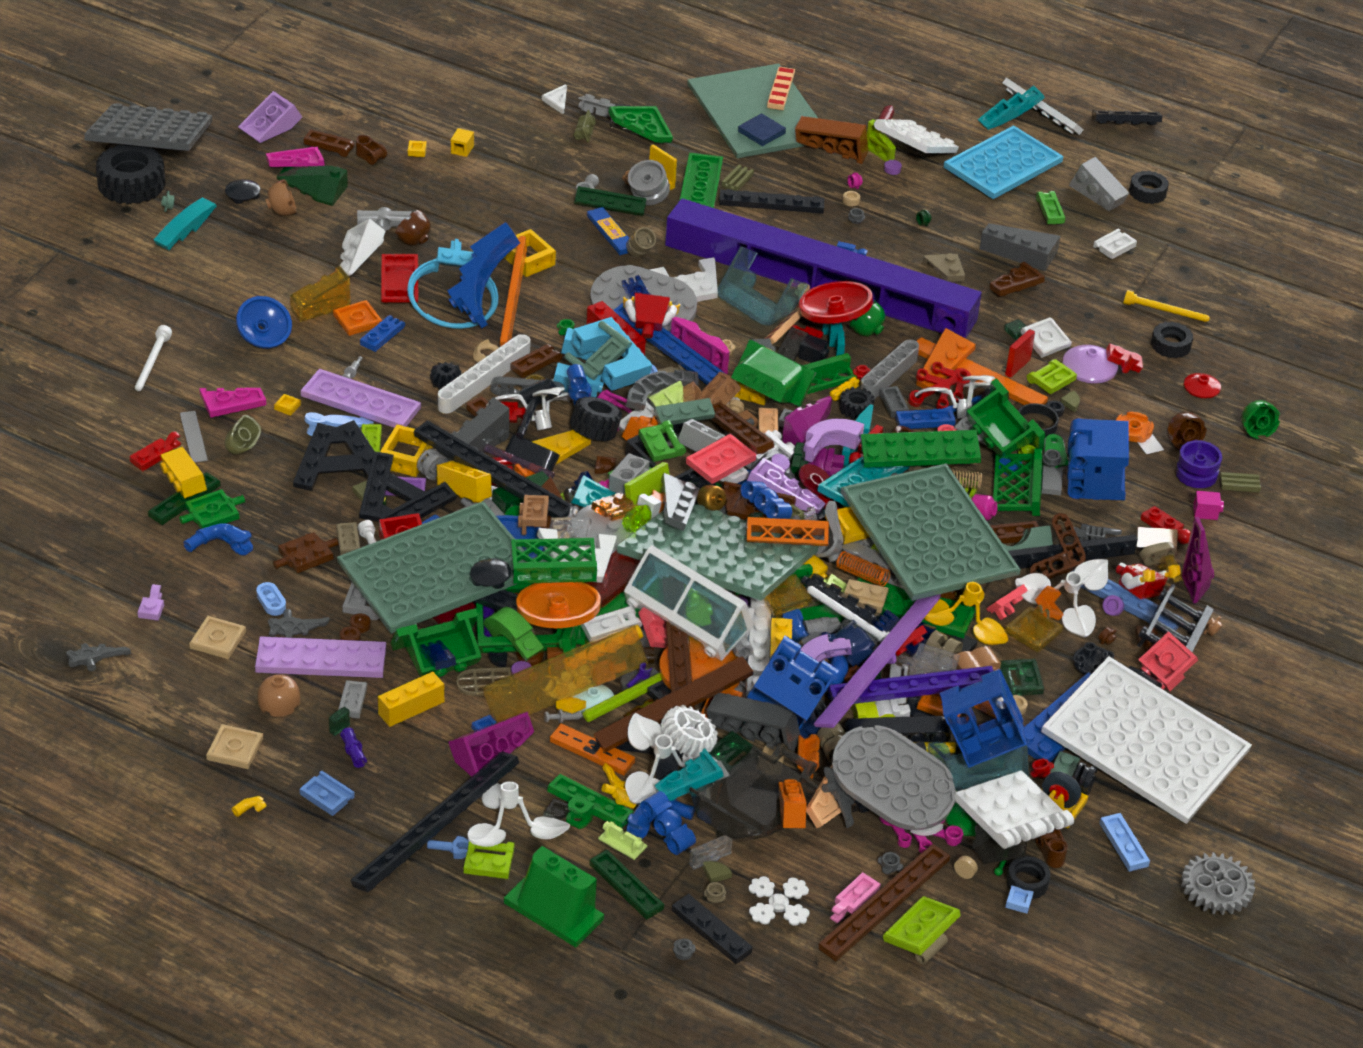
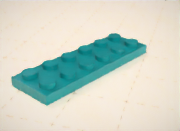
M862 456L820 483L818 492L824 494L827 498L841 503L845 507H849V504L841 494V487L889 477L892 473L901 474L909 469L910 466L864 468Z

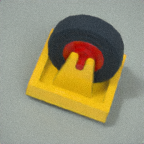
M1060 771L1052 772L1045 778L1041 790L1062 810H1068L1073 815L1074 820L1088 801V795L1081 793L1078 782L1067 773Z

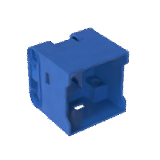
M1074 419L1070 424V436L1068 438V495L1074 499L1125 500V467L1129 463V421Z
M785 635L746 698L786 707L796 714L800 730L840 670L825 660L818 662L801 651L800 644Z
M1000 669L982 675V681L964 687L961 690L959 686H955L940 692L944 718L960 747L968 768L1027 745L1023 717ZM1002 697L1004 701L1000 702L997 699ZM989 700L997 718L979 725L978 728L977 719L971 707ZM961 713L967 714L965 717H958Z

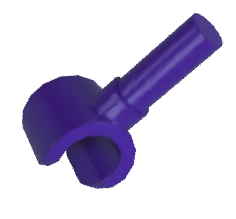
M641 663L638 674L626 684L627 687H632L641 679L646 680L650 678L652 668L645 670L646 663Z

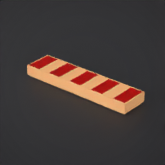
M778 68L767 108L784 110L795 69Z
M799 305L765 339L770 338L771 344H774L802 317Z

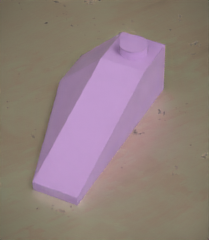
M765 458L751 471L747 481L764 482L767 487L777 493L796 496L795 506L801 510L819 514L826 504L810 490L799 487V481L795 478L789 479L784 475L786 472L784 469Z

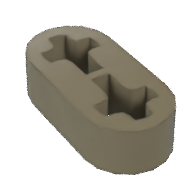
M1169 541L1145 547L1140 552L1139 557L1145 565L1150 566L1173 559L1177 554V549Z

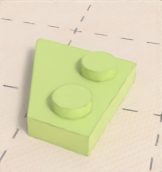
M678 381L650 396L649 401L655 408L656 406L684 402L682 382Z

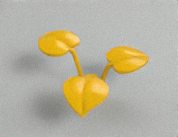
M976 582L966 584L963 594L960 595L953 607L949 608V605L944 600L939 599L924 617L925 620L934 625H948L954 620L951 612L963 601L966 606L976 605V622L978 624L974 626L973 633L980 642L988 645L1008 642L1005 630L997 621L991 618L980 620V603L984 599V591Z

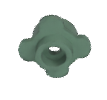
M167 191L166 196H162L161 200L164 212L167 209L172 210L174 205V195H169V191Z

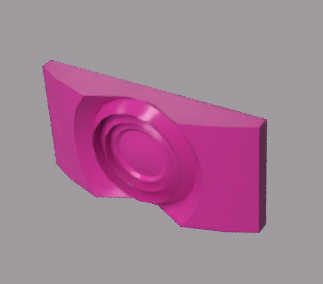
M679 317L672 318L671 334L728 374L730 351L719 337L702 332L695 322Z

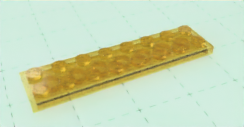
M630 625L486 685L482 689L493 719L497 723L524 712H528V715L540 711L556 704V701L573 697L587 691L591 687H596L639 669L641 663L648 665V661L635 625Z

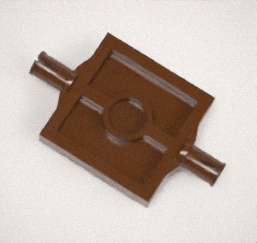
M315 532L306 534L300 538L278 545L279 553L283 558L273 561V565L276 569L287 565L292 567L297 573L333 560V552L330 548L338 546V540L333 538L323 541Z

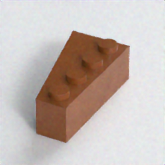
M801 116L795 127L796 142L816 149L818 147L823 148L827 153L832 154L835 152L841 154L842 158L848 160L852 158L857 160V163L863 164L869 152L866 125Z

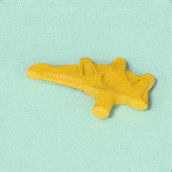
M604 764L602 768L611 785L604 783L602 792L611 794L616 799L617 805H624L634 809L637 804L629 800L625 790L626 782L621 781L617 777L612 767Z

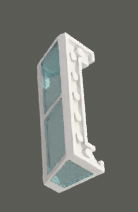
M653 545L645 552L624 590L627 598L626 602L629 606H632L634 609L645 607L701 642L705 647L704 652L709 657H716L720 661L726 657L753 627L745 601Z

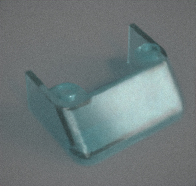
M741 246L718 287V295L760 324L770 326L795 309L808 285L791 278L776 304L753 289L756 275L749 268L757 253Z

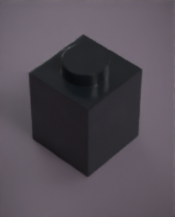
M808 334L800 344L799 359L810 363L827 359L829 355V349H827L828 341Z

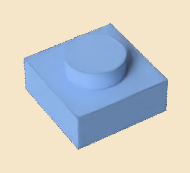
M1011 886L1005 908L1027 914L1033 897V891Z

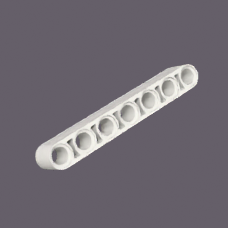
M527 335L515 336L438 391V410L446 414L455 411L490 386L493 378L502 377L511 370L510 365L512 362L530 353V337Z

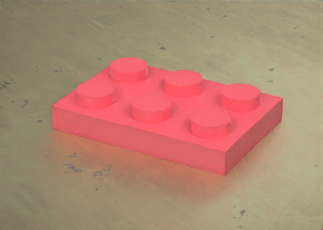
M729 434L686 457V464L713 484L755 461L757 454L733 435Z

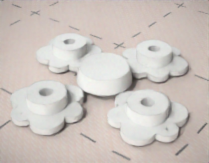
M763 876L759 879H752L749 891L756 894L759 898L763 896L770 897L769 904L757 903L756 906L749 909L752 920L755 922L759 921L761 924H768L770 919L775 918L773 911H785L784 919L789 920L791 925L796 926L799 923H806L807 917H809V910L802 908L800 904L795 906L789 905L788 899L792 897L800 899L802 895L808 894L809 889L805 886V881L790 878L788 883L783 884L785 895H773L775 885L773 882H770L769 878Z

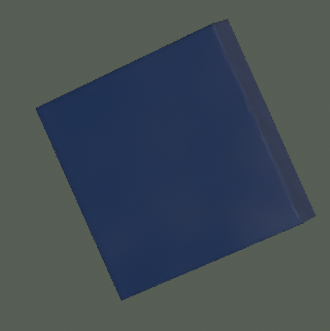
M761 113L739 125L738 132L757 144L764 146L786 134V128Z

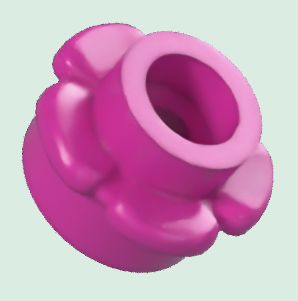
M858 173L849 175V187L859 189L863 182L861 175Z

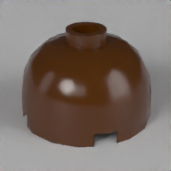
M417 210L410 214L412 217L409 220L406 218L402 220L395 231L396 236L409 246L420 243L424 244L429 239L430 221L421 210Z
M1192 412L1176 414L1167 426L1168 438L1179 450L1187 442L1194 440L1203 441L1207 432L1204 421Z

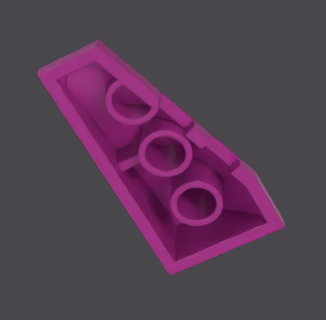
M828 396L817 400L814 405L809 403L804 409L799 407L786 416L782 442L785 444L791 442L794 446H796L797 442L804 443L805 445L806 433L809 428L821 421L827 420L831 412L832 397Z
M1194 517L1181 572V578L1193 603H1197L1209 589L1211 580L1214 578V569L1211 564L1206 534L1199 517Z
M524 712L453 739L448 743L455 763L472 777L502 751L511 754L534 733V729L528 712Z

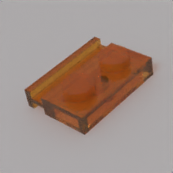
M615 493L614 495L593 501L591 509L604 517L609 516L611 521H615L638 513L640 505H634V501L622 493Z

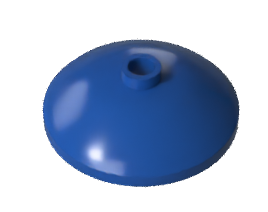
M256 296L246 300L240 306L236 315V325L241 336L247 342L259 348L269 349L278 347L287 340L291 333L292 320L288 310L279 301L270 297Z

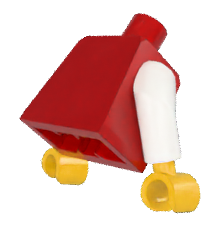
M635 293V297L632 296V299L623 297V307L626 309L630 320L635 322V327L643 329L642 337L653 338L654 330L661 331L662 327L668 325L672 318L678 314L680 308L679 303L678 305H673L670 297Z
M1120 563L1116 568V573L1121 575L1119 585L1139 599L1159 596L1164 589L1166 581L1169 578L1179 576L1181 573L1180 565L1168 566V572L1165 570L1156 572L1142 564L1127 566L1124 563Z

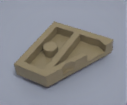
M958 254L924 255V263H930L933 266V271L940 274L945 281L965 280V273Z

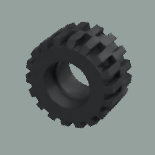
M582 397L576 401L570 424L574 431L589 439L598 441L612 440L616 436L622 412L614 404L604 399Z

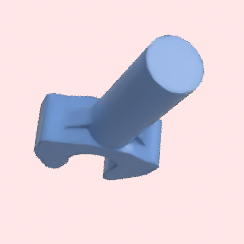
M457 836L453 842L429 840L427 849L450 851L454 859H462L467 855V849L463 848H468L469 841L461 836Z

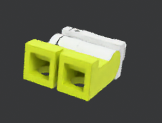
M906 698L857 703L851 706L854 718L910 717L909 704L898 705L906 703Z

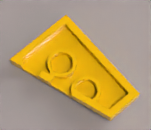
M572 430L532 442L560 455L556 463L558 464L589 446L591 439Z

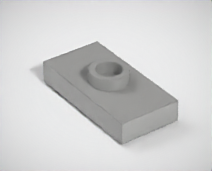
M346 680L338 709V716L360 718L367 691L366 682Z

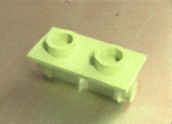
M612 821L604 823L603 829L605 832L598 838L633 860L648 846L642 841V838L636 837L627 831L624 832L622 828L615 825Z

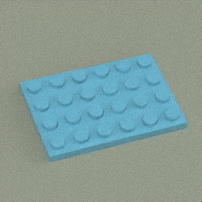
M1013 125L945 161L944 168L988 197L995 199L1063 162V156Z

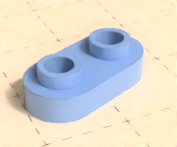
M270 582L258 585L256 589L257 598L265 611L273 616L283 614V611L286 609V601L277 586Z

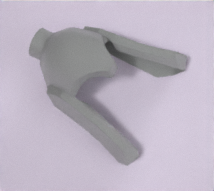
M829 501L825 509L830 525L828 546H819L815 556L828 558L829 562L837 561L840 555L843 535L838 519L836 502ZM799 515L792 517V519L801 520Z

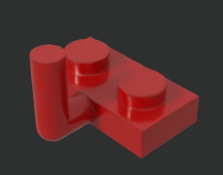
M1113 344L1107 346V360L1120 365L1123 373L1126 374L1130 370L1140 373L1143 369L1142 356Z

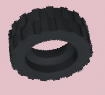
M1141 171L1132 176L1129 192L1139 202L1146 204L1160 203L1167 196L1169 182L1166 177L1157 172ZM1143 186H1151V187H1154V188H1156V189H1149V188H1145V187H1143Z
M1160 323L1153 330L1151 345L1153 350L1161 354V356L1182 358L1191 351L1193 333H1191L1189 328L1180 323ZM1164 338H1175L1180 342H1170Z

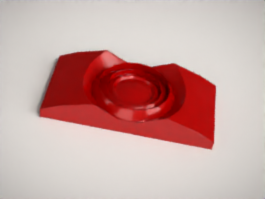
M382 254L381 302H410L407 287L412 273L418 268V254ZM418 280L414 285V298L416 302H418Z

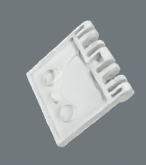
M878 119L874 122V127L877 130L925 153H957L959 146L954 144L953 140L948 138L942 139L940 134L932 131L928 132L925 127L917 125L912 120Z
M1022 770L955 792L954 795L955 801L1004 849L1019 844L1021 839L1028 841L1030 838L1034 839L1046 833H1051L1054 828L1059 830L1074 824L1073 815L1068 810H1062Z

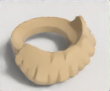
M489 339L475 347L473 358L478 363L486 358L484 354H481V350L489 349L495 351L499 347L491 344Z

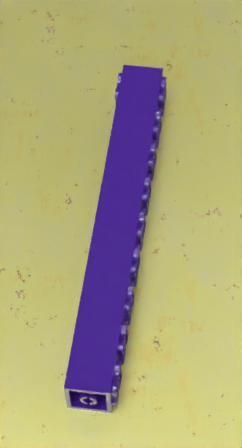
M683 198L667 217L665 246L706 259L714 257L715 262L794 287L800 282L809 284L810 289L830 282H857L871 290L873 302L875 300L880 304L886 316L939 333H943L945 328L966 339L977 322L981 291Z

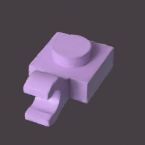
M153 584L150 598L143 597L138 610V618L159 621L164 608V600H161L162 593H160L161 585Z

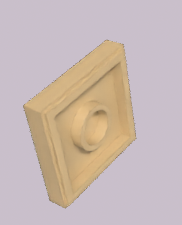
M207 616L189 643L190 649L229 659L246 633V626Z
M222 724L206 755L207 760L249 769L263 740V733Z

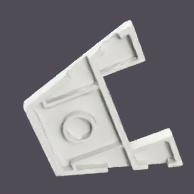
M714 257L699 260L698 266L702 272L673 277L683 281L693 290L697 302L714 299L718 296ZM664 267L650 269L651 271L669 276Z
M538 529L537 536L539 539L558 538L556 529ZM598 534L597 537L598 549L595 548V555L597 561V582L602 583L616 541V536ZM560 546V547H558V548L561 549V550H563V551H565V550H567L569 547H567V546ZM579 547V548H581L582 550L585 551V550H587L589 547ZM553 551L552 553H550V555H551L552 558H554V559H555L557 556H559V555H558L557 553H555L554 551ZM573 551L569 555L576 558L580 554ZM564 558L560 562H568V560Z

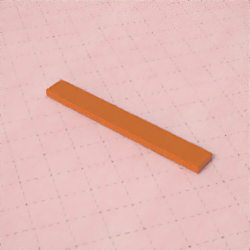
M519 236L518 238L520 244L517 246L500 337V347L512 338L527 253L526 236Z
M921 337L917 340L919 343L918 355L929 359L936 344ZM965 359L956 368L968 370L971 376H994L1009 391V398L1023 405L1032 403L1045 405L1048 401L1047 396L969 359Z

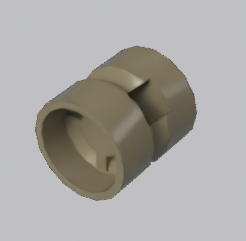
M647 227L639 228L627 240L626 248L628 252L634 257H643L655 245V233Z
M935 630L926 643L924 653L934 659L939 658L940 662L951 666L953 656L962 651L963 643L954 638L948 639L947 635Z
M839 723L834 728L822 727L817 733V736L820 738V745L830 763H832L833 753L838 741L845 735Z

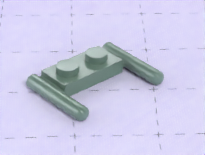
M600 321L598 326L609 334L611 338L591 355L585 364L569 352L564 356L571 364L581 365L585 374L592 380H596L598 375L603 373L604 365L615 362L632 345V342L604 321Z

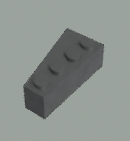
M988 223L982 232L980 250L1019 263L1025 261L1031 267L1046 271L1058 253L1061 236Z
M494 397L488 401L489 406L485 409L481 407L476 412L477 416L471 421L466 420L459 432L454 431L451 433L483 453L509 438L510 408ZM437 450L441 455L447 458L448 462H457L456 460L450 458L449 456Z
M718 693L707 708L708 719H711V724L733 734L737 732L742 733L746 739L753 742L755 739L767 743L766 747L773 750L775 747L783 749L784 754L788 756L793 754L798 744L800 731L797 716L784 706L731 694Z

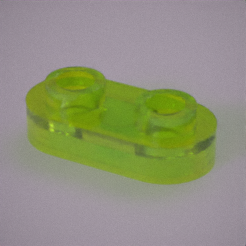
M637 505L626 513L622 521L625 530L629 533H634L650 521L652 516L650 507L648 505Z

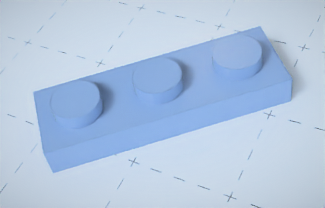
M1121 813L1102 817L1099 824L1127 870L1130 872L1149 867V858Z

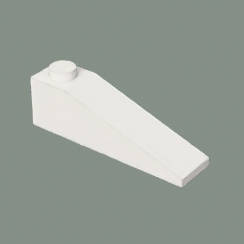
M371 219L347 231L342 244L344 252L341 254V259L343 262L339 265L338 280L341 281L351 276L383 243L386 231Z

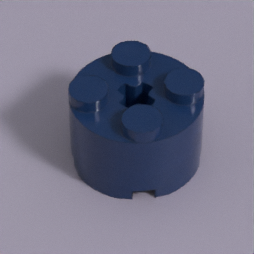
M853 619L834 636L835 639H850L852 654L847 655L846 659L852 666L858 665L861 667L875 651L873 649L875 643L862 627L854 626L857 622Z

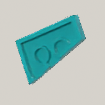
M584 475L571 503L583 507L597 503H610L627 508L626 498L610 491L608 488Z
M704 748L698 758L694 761L689 759L685 762L683 769L673 771L654 786L656 792L662 791L666 794L669 801H672L704 785L715 782L724 777L721 767Z

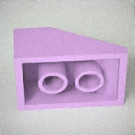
M273 91L238 128L261 143L292 129L302 116L291 102Z

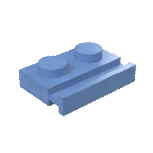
M320 771V775L314 776L300 788V795L333 816L347 805L350 799L355 798L354 791L325 772Z

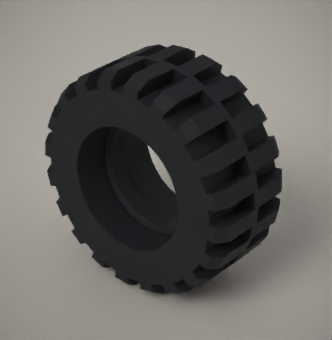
M116 145L114 148H109L106 152H103L96 161L98 189L105 198L107 197L112 202L126 203V205H131V203L141 204L143 201L148 202L151 198L157 197L164 189V160L153 148L135 145Z

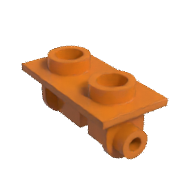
M811 734L806 739L799 735L797 768L813 779V772L819 768V752L817 751L819 750L820 738L816 734Z

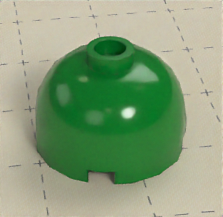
M874 300L868 312L858 317L857 321L854 319L851 321L850 328L864 337L871 336L874 333L876 335L880 334L885 328L883 326L886 318L884 309Z
M1256 400L1250 402L1242 411L1241 423L1251 437L1259 439L1258 436L1261 435L1269 437L1277 430L1280 424L1278 420L1280 412L1273 404L1265 400Z

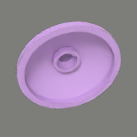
M1079 345L1069 349L1063 357V365L1077 374L1076 379L1082 382L1103 383L1111 380L1118 371V364L1108 361L1106 349L1099 346Z

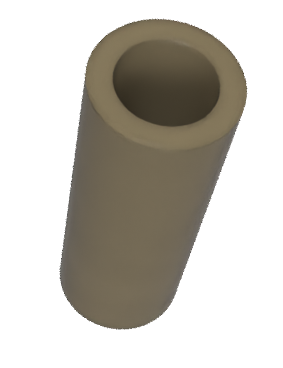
M942 934L921 955L915 954L916 960L922 965L926 964L948 943L946 935Z

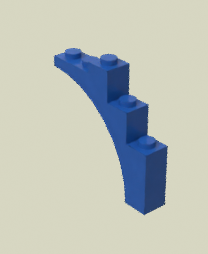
M506 222L470 246L474 252L471 254L473 259L459 268L463 274L460 276L462 281L448 290L451 296L449 301L453 307L456 308L458 306L461 312L466 311L474 324L478 322L481 328L488 325L482 309V298L486 283L498 263L520 244Z

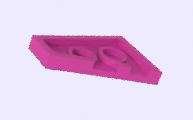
M318 147L266 153V160L270 167L325 166Z
M199 388L200 396L210 418L266 405V398L261 388H236L235 391H224V388H217V391H206V388Z

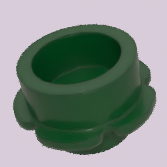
M927 210L917 212L916 221L918 225L928 226V223L931 222V214Z

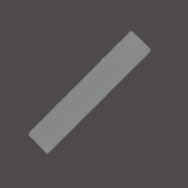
M196 412L180 413L192 460L194 462L208 461Z

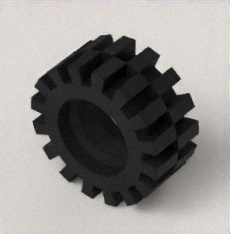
M851 387L850 390L848 388L845 389L840 398L839 409L841 414H845L846 418L850 416L852 420L858 418L870 404L874 408V395H871L870 391L866 392L867 389L865 388L863 390H860V387H857V389Z

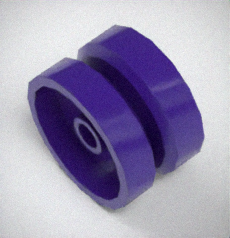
M1198 440L1182 445L1176 466V476L1185 485L1193 488H1207L1215 484L1222 462V453L1218 447L1209 442Z

